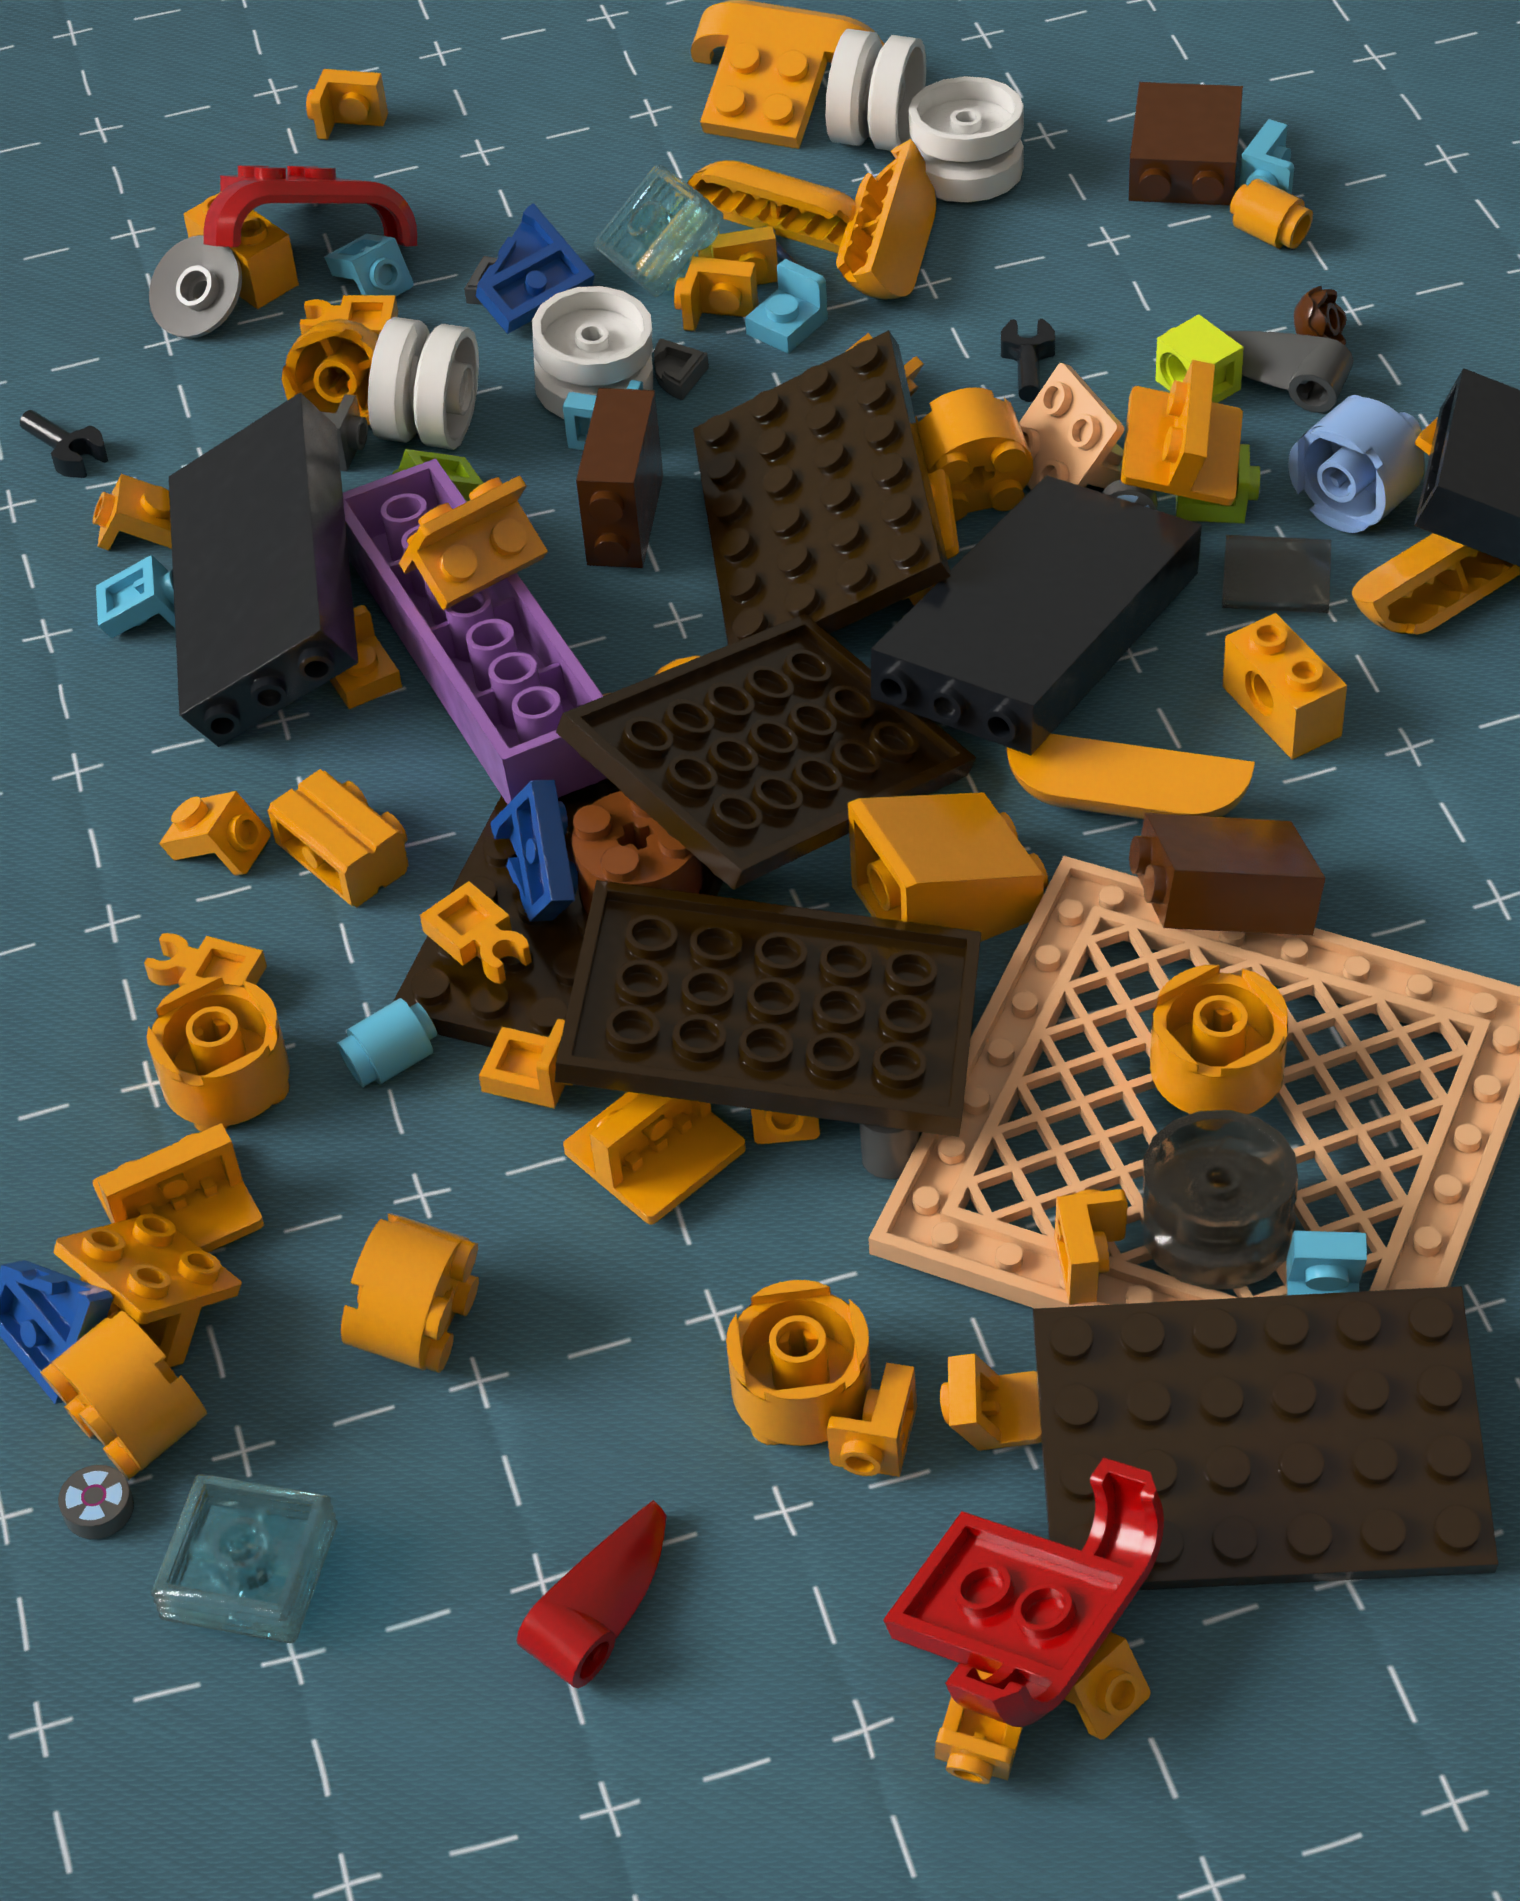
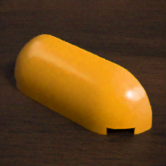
M911 139L890 151L895 160L888 164L875 178L870 173H867L863 178L854 200L856 212L853 220L847 223L836 259L837 268L852 287L867 296L877 299H896L907 296L912 292L936 214L935 189L926 173V162Z
M733 160L717 161L701 168L688 180L679 195V206L752 228L772 226L775 234L834 253H838L847 223L853 220L856 212L854 199L841 191Z
M1432 533L1361 578L1353 587L1352 596L1360 611L1377 626L1395 633L1418 635L1438 627L1520 575V567Z
M1050 734L1032 755L1007 747L1009 765L1016 780L1026 792L1039 801L1061 808L1144 819L1145 813L1223 817L1233 810L1245 796L1251 783L1255 766L1253 761Z

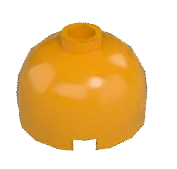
M345 319L322 321L300 335L288 352L286 365L282 371L281 380L287 400L301 392L321 412L336 413L345 394L356 395L360 416L365 417L369 425V375L379 335L361 323Z

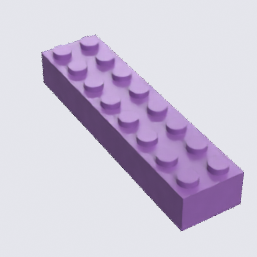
M435 458L343 492L349 561L507 805L531 780H555L557 797L559 798L607 779L606 776L590 762L582 758L572 746L556 733L564 712L601 698L603 695L518 574L515 573L443 611L418 568L405 574L400 567L399 562L409 546L407 539L417 532L420 527L418 520L425 513L444 503H449L452 509L466 503V500Z

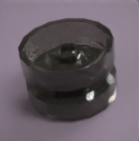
M1232 1110L1198 1111L1173 1120L1152 1138L1143 1158L1144 1197L1142 1223L1144 1245L1160 1268L1181 1282L1205 1289H1236L1266 1279L1286 1261L1293 1232L1295 1231L1296 1216L1294 1205L1297 1200L1298 1172L1295 1152L1282 1133L1258 1117Z

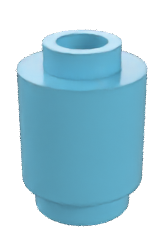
M399 998L348 1028V1036L337 1042L336 1046L349 1072L361 1087H365L373 1081L381 1085L433 1054L430 1040L437 1036V1031L429 1015L419 1003L409 1007L402 998Z

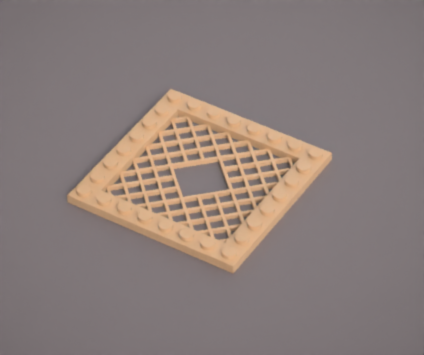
M1063 856L970 1038L964 1106L959 1137L922 1132L869 1236V1254L1035 1309L1287 1295V1269L1284 1256L1288 1255L1292 1237L1275 1243L1262 1220L1293 1209L1305 1231L1353 1232L1359 1230L1360 1233H1366L1367 1245L1372 1253L1367 1255L1363 1273L1378 1268L1369 1291L1451 1287L1520 1105V986L1318 928L1314 929L1313 936L1163 928L1152 904L1145 901L1144 888L1137 876ZM1121 941L1130 942L1140 958L1110 967L1100 948ZM1150 949L1157 950L1158 952L1152 953ZM1090 957L1098 972L1079 978ZM1181 959L1191 960L1195 967L1220 965V973H1231L1241 976L1242 968L1256 972L1269 980L1273 985L1282 987L1278 990L1285 1002L1310 995L1316 997L1325 1011L1323 1014L1296 1022L1287 1008V1042L1293 1041L1305 1061L1284 1068L1283 1086L1275 1096L1305 1145L1188 1186L1136 1097V1094L1156 1088L1151 1073L1127 1081L1116 1063L1117 1060L1146 1051L1150 1058L1151 1033L1138 1013L1155 1008L1157 997L1162 987L1169 981L1161 966ZM1148 971L1159 990L1130 1000L1119 980ZM1106 985L1117 1005L1088 1014L1077 995ZM1067 1003L1076 1019L1056 1025ZM1336 1003L1341 1004V1005H1345V1006L1339 1008ZM1369 1013L1378 1015L1389 1032L1360 1041L1348 1021ZM1126 1018L1137 1038L1107 1047L1096 1027ZM1400 1022L1406 1023V1024H1409V1025H1406V1026H1403V1027H1402V1025L1400 1024ZM1334 1026L1347 1046L1318 1056L1306 1035ZM1084 1032L1095 1052L1065 1062L1054 1042ZM1432 1032L1442 1034L1453 1051L1424 1060L1412 1039ZM1398 1045L1410 1066L1382 1075L1369 1054ZM1044 1051L1052 1067L1032 1073ZM1356 1059L1368 1080L1340 1090L1327 1069ZM1103 1065L1115 1086L1084 1096L1073 1075ZM1459 1065L1447 1094L1433 1073ZM1314 1074L1326 1095L1297 1105L1284 1084ZM1420 1078L1433 1100L1404 1109L1391 1088ZM1060 1080L1072 1101L1041 1111L1030 1090ZM1378 1093L1391 1115L1361 1124L1348 1103ZM1020 1099L1028 1116L1008 1122ZM1123 1099L1134 1120L1104 1130L1093 1109ZM1335 1108L1348 1130L1319 1140L1306 1118ZM1080 1114L1091 1135L1060 1145L1049 1124ZM1439 1114L1427 1144L1414 1125V1122ZM1400 1128L1413 1150L1384 1160L1371 1138ZM1037 1129L1048 1150L1017 1161L1006 1139ZM1143 1134L1155 1155L1124 1166L1112 1144ZM1357 1143L1370 1165L1341 1175L1327 1153ZM994 1149H996L1004 1166L983 1173ZM1100 1149L1111 1171L1080 1181L1068 1159ZM1314 1158L1327 1180L1297 1191L1284 1168ZM1056 1164L1068 1186L1036 1197L1025 1174ZM1419 1164L1408 1195H1406L1393 1173ZM1163 1169L1176 1191L1144 1201L1132 1179ZM1271 1173L1284 1196L1253 1206L1241 1184ZM1379 1178L1393 1201L1363 1211L1350 1188ZM1012 1179L1024 1201L992 1212L981 1190ZM1120 1184L1132 1205L1127 1208L1126 1224L1140 1220L1152 1243L1120 1253L1114 1241L1107 1242L1109 1272L1099 1273L1097 1302L1069 1305L1054 1238L1055 1230L1044 1210L1056 1206L1057 1196L1073 1195L1089 1189L1101 1191ZM1228 1189L1240 1211L1209 1222L1197 1199ZM1336 1194L1348 1212L1349 1217L1319 1227L1306 1204ZM970 1199L978 1213L965 1209ZM1184 1204L1196 1227L1165 1238L1153 1215ZM1032 1215L1042 1234L1009 1223ZM1399 1215L1388 1245L1385 1247L1372 1225ZM1249 1225L1262 1248L1231 1259L1218 1235ZM1205 1240L1218 1264L1186 1274L1174 1251ZM1161 1256L1171 1276L1137 1264ZM1271 1262L1284 1285L1253 1296L1239 1272ZM1226 1277L1237 1297L1204 1287L1203 1285Z

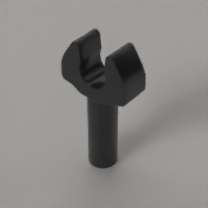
M1012 319L1001 331V357L1017 361L1019 397L1025 402H1032L1040 392L1039 361L1055 356V330L1044 319H1039L1037 335L1032 338H1023L1018 335L1017 321Z
M28 410L22 415L20 419L21 428L54 448L51 452L55 471L61 475L76 478H85L87 476L83 458L80 455L89 454L103 463L108 462L102 434L94 426H87L84 429L69 433L34 410Z

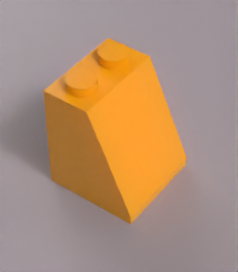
M984 792L858 798L848 802L852 887L872 917L981 932L980 942L1030 922L1044 895V889L1049 884L1046 869L1037 854H1028L1022 846L1010 816L1006 812L999 813Z

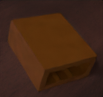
M1139 82L1130 153L1129 201L1208 205L1231 204L1235 194L1243 86Z
M598 388L576 478L586 562L589 566L644 567L663 480L655 390Z
M1145 813L1141 836H1134L1130 845V870L1132 874H1137L1144 888L1145 901L1152 904L1163 928L1313 936L1326 878L1292 821Z

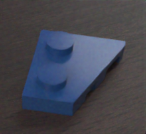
M533 203L527 206L523 212L522 222L513 236H508L498 252L496 262L487 268L478 282L476 297L503 330L509 334L532 321L539 306L555 294L576 287L593 286L595 275Z
M531 780L490 824L494 838L510 839L517 857L508 859L506 867L513 883L519 889L521 902L529 921H552L575 901L578 889V874L575 864L568 860L565 843L568 817L563 802L558 801L555 780Z
M26 1260L2 1264L0 1268V1337L53 1403H63L62 1399L49 1386L40 1372L107 1317L114 1297L106 1289Z

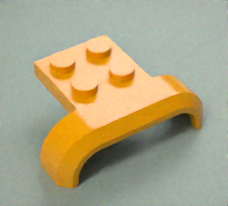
M728 0L708 7L702 14L691 46L693 62L711 64L714 56L713 49L725 46L700 120L703 132L799 149L827 63H832L840 36L846 29L875 31L863 22L851 17L755 1ZM879 37V39H880V41H881V44H882V46H883V45H884V42H883V41L881 40V38Z

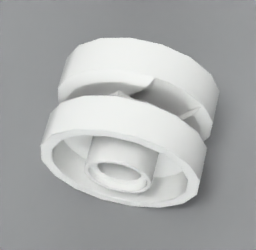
M846 29L840 36L833 55L826 93L825 118L827 134L831 142L860 146L870 135L876 149L891 151L911 139L908 109L912 98L926 84V53L922 39L891 35L882 46L876 32Z
M964 76L943 79L928 85L912 98L908 109L909 133L926 162V173L935 189L936 198L945 201L967 203L989 200L1008 192L1020 181L1024 169V146L1021 141L1024 129V105L1016 91L1004 83L989 78Z
M603 286L576 287L557 293L539 306L532 319L535 390L537 397L547 410L564 419L563 404L569 392L597 396L598 388L627 389L630 380L642 381L644 390H653L651 314L640 300L621 290Z
M393 317L385 323L373 353L368 386L369 422L375 436L379 439L407 443L418 433L421 442L427 446L454 450L461 445L474 412L479 375L478 344L475 333L469 327L441 324L434 328L430 334L427 326L420 320Z

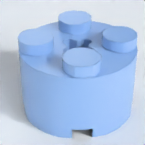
M1359 395L1348 396L1311 427L1291 448L1288 468L1292 485L1297 494L1305 490L1308 497L1315 504L1309 510L1324 524L1348 533L1364 531L1368 526H1372L1386 517L1420 485L1424 475L1425 460L1423 450L1415 445V441L1422 432L1421 427L1412 415L1405 412L1398 413L1380 401Z

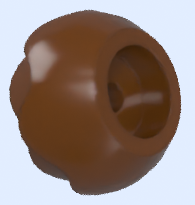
M1318 286L1302 296L1294 310L1296 334L1325 337L1337 340L1344 345L1346 344V339L1341 333L1346 325L1347 317L1343 309L1336 304L1338 295L1335 290H1322V286Z

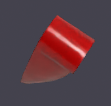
M654 1500L617 1528L543 1595L530 1609L518 1630L516 1639L518 1646L574 1688L579 1689L585 1686L603 1668L614 1649L616 1638L635 1613L652 1582L662 1551L667 1518L663 1509Z

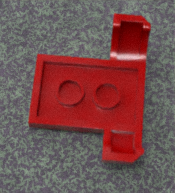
M237 165L238 175H220V193L213 200L207 211L203 232L205 245L238 247L241 244V230L244 220L253 209L267 203H362L369 205L377 212L383 224L384 236L395 238L398 245L406 247L417 246V225L414 214L406 200L398 192L387 185L377 182L336 178V168H318V166H287L286 176V168Z
M1107 1458L1101 1460L1090 1477V1484L1095 1497V1516L1090 1535L1082 1550L961 1511L883 1619L891 1638L958 1662V1666L945 1684L954 1701L961 1707L1014 1727H1025L1035 1723L1056 1708L1066 1698L1155 1564L1163 1537L1164 1514L1162 1503L1150 1471ZM977 1670L993 1675L986 1679H981Z

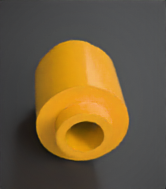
M1255 179L1249 185L1243 184L1236 191L1230 204V213L1233 214V226L1278 249L1283 245L1290 249L1297 248L1306 237L1313 220V211L1305 207L1302 199L1261 179Z

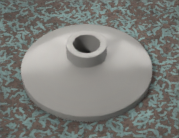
M203 235L186 238L174 245L158 263L150 283V308L159 326L176 337L186 339L204 336L218 328L231 314L240 295L242 270L239 259L230 247L205 245Z

